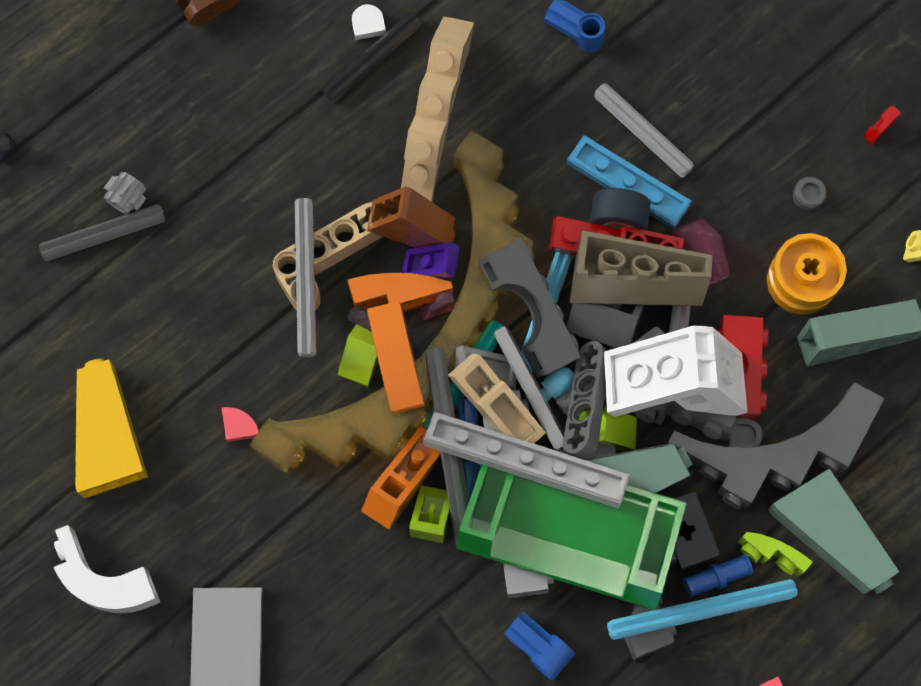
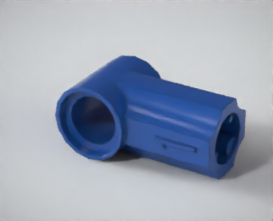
M554 0L544 17V23L577 41L579 48L585 52H595L603 46L605 22L600 15L585 13L564 0ZM588 30L596 31L597 34L589 36L586 35L584 32Z
M524 611L504 633L514 645L531 658L530 662L552 681L575 656L574 651L556 635L547 633Z

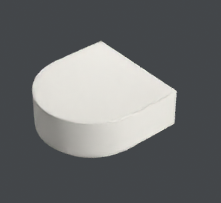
M362 5L354 11L352 25L355 40L382 36L386 33L382 12L376 6Z

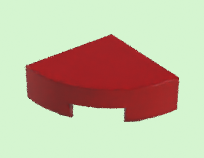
M890 106L881 115L882 118L867 130L864 138L873 145L895 124L901 112L894 106Z

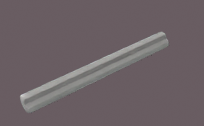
M299 198L295 200L297 347L300 357H312L316 355L313 203L309 198Z

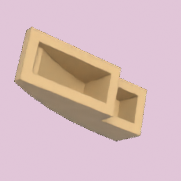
M472 353L448 374L461 392L497 432L531 443H535L546 433L508 385L497 377L480 355Z

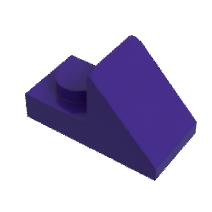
M447 242L406 249L402 273L432 276L451 282L452 277L455 275L460 246Z

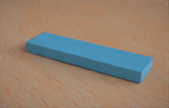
M583 135L566 162L572 168L607 189L622 188L644 194L651 201L650 216L673 230L692 202Z

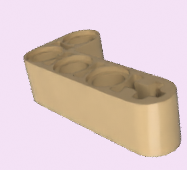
M372 202L358 207L313 233L314 249L321 248L325 250L324 255L314 258V276L383 237L367 231V220L370 216ZM343 232H349L353 235L352 239L347 242H341L337 237ZM293 244L275 256L273 268L278 283L293 307L297 310L296 271L291 274L281 272L282 267L287 264L296 265V246ZM315 281L316 311L321 303V297L319 293V288Z

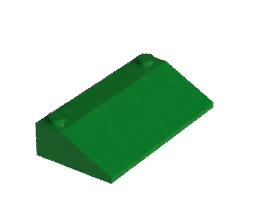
M481 465L459 529L456 549L656 610L665 585L686 503L627 485L620 508L617 509Z

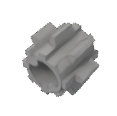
M121 172L116 177L112 176L104 187L108 191L104 196L106 202L123 214H129L134 209L138 211L146 200L143 196V193L146 191L144 185L126 172Z

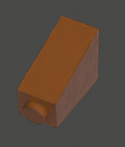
M405 186L372 200L367 231L416 248L453 242L455 217L412 188Z

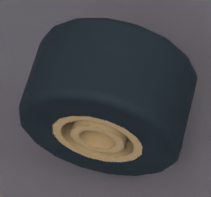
M608 188L600 190L594 194L590 223L616 229L623 225L647 230L651 201L644 194L629 189Z

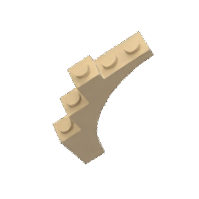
M444 16L431 41L427 71L419 88L416 114L408 130L404 155L405 165L401 188L405 186L412 188L431 202H433L448 124L461 74L469 53L474 26L473 22Z

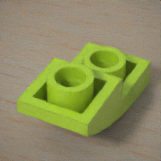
M746 532L738 541L742 546V553L746 554L751 561L757 563L759 560L762 564H765L774 556L778 559L776 561L778 567L789 575L794 573L799 577L813 563L793 547L765 535Z

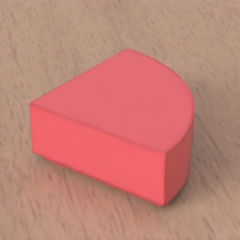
M222 408L227 442L260 437L257 425L247 413L236 408Z

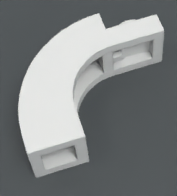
M69 525L55 530L59 539L54 542L55 549L61 561L66 559L67 562L55 566L54 569L61 582L73 595L94 608L112 613H131L160 603L152 578L146 568L141 567L117 577L97 575L93 573L86 562L75 530Z

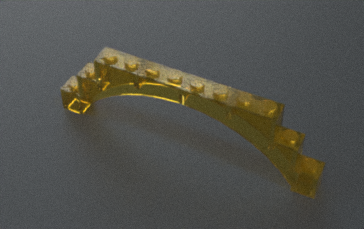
M472 130L453 155V167L461 171L469 198L473 234L471 258L465 282L456 305L438 336L427 348L441 347L444 349L448 374L455 369L456 348L460 346L473 348L482 334L478 331L485 321L490 323L497 314L500 307L497 303L502 295L508 297L511 293L507 290H492L477 260L520 238L531 250L533 249L534 242L507 225L514 221L520 209L517 207L518 195L495 181L505 165L502 162L503 149ZM425 352L415 361L425 404L424 407L392 414L384 386L366 398L331 413L283 422H275L268 418L250 444L252 451L284 473L290 467L296 468L305 454V451L302 450L304 446L337 468L342 461L347 463L357 448L354 444L355 441L389 462L393 455L397 456L409 441L406 439V436L412 427L417 430L427 416V412L424 410L429 402L432 401Z

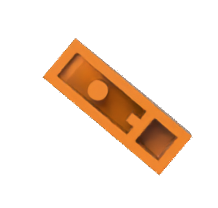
M422 426L418 428L370 488L361 512L387 529L391 528L405 510L441 456L439 450L423 446L427 429Z

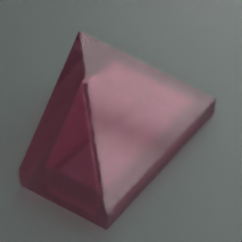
M703 218L673 230L675 237L684 238L683 250L712 255V272L709 285L730 276L722 238Z

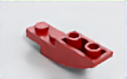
M556 216L553 219L549 250L576 256L582 230L683 249L684 238L623 225L616 229Z

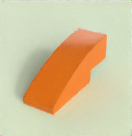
M381 273L347 279L356 313L400 301L403 312L453 297L452 283L432 276L413 273Z
M400 301L368 308L367 312L391 413L395 414L424 407L425 404L413 349Z

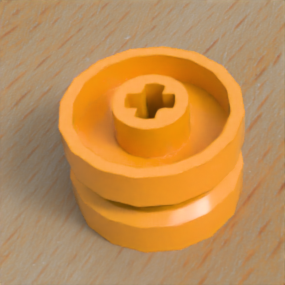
M813 233L798 234L783 244L770 264L767 274L768 291L775 303L788 312L798 315L815 314L827 307L844 284L847 273L845 257L839 247L827 237Z

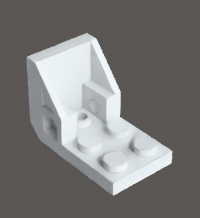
M694 325L604 352L607 412L613 417L671 401H676L683 408L690 411L733 416L748 413L742 352L713 327Z

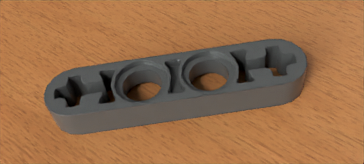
M590 341L579 350L581 357L576 359L563 439L564 450L569 455L583 460H588L592 457L598 447L606 395L604 352L608 350L597 341ZM592 380H595V384L592 387V389H590L587 392H584V387L586 386V384ZM586 409H591L589 416L585 420L579 421L582 412Z

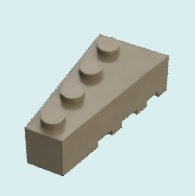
M582 230L575 260L570 303L702 306L711 279L712 255Z

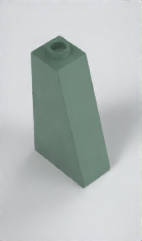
M914 299L809 319L797 336L806 366L810 367L918 339L921 336V308L918 307L917 301Z
M674 443L594 457L587 460L630 474L627 485L652 493H656L690 476L687 468L692 466L684 447L677 450Z
M830 469L773 503L768 509L774 518L863 594L872 589L876 594H879L894 584L891 577L899 573V570Z

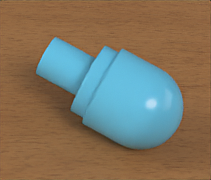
M561 367L544 378V381L541 383L544 388L541 391L547 402L552 397L555 400L559 397L562 398L572 389L574 373L571 369Z

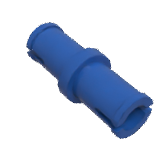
M743 554L722 564L712 563L709 565V569L683 577L682 582L689 598H694V596L714 588L718 590L727 587V583L752 575L753 567L748 556Z

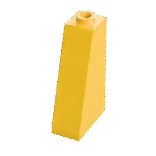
M104 359L91 360L85 364L84 368L77 370L75 486L77 493L83 498L148 478L116 369L109 359L105 361Z

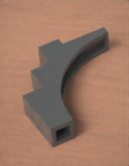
M854 382L837 407L823 421L798 436L776 444L752 448L723 447L697 441L676 431L673 432L667 444L674 443L677 450L684 447L692 465L700 468L699 473L713 481L717 479L723 481L717 493L723 496L722 500L726 504L740 509L741 506L747 509L753 502L766 476L771 478L770 482L774 486L785 491L789 489L794 491L801 485L814 458L819 461L818 464L823 469H830L832 473L837 471L843 473L850 466L884 398Z

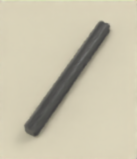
M441 347L427 349L425 351L434 412L455 418L445 351ZM440 451L454 540L457 546L459 529L469 503L462 458Z

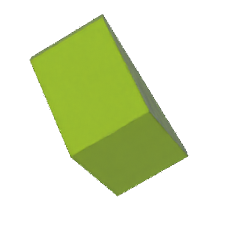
M362 316L348 335L338 376L368 387L379 361L369 318Z
M603 408L598 447H615V450L627 451L635 450L637 417L628 414L613 417L607 412V408ZM591 410L583 411L579 421L585 420Z
M420 486L410 522V537L439 543L444 542L450 512L446 490Z

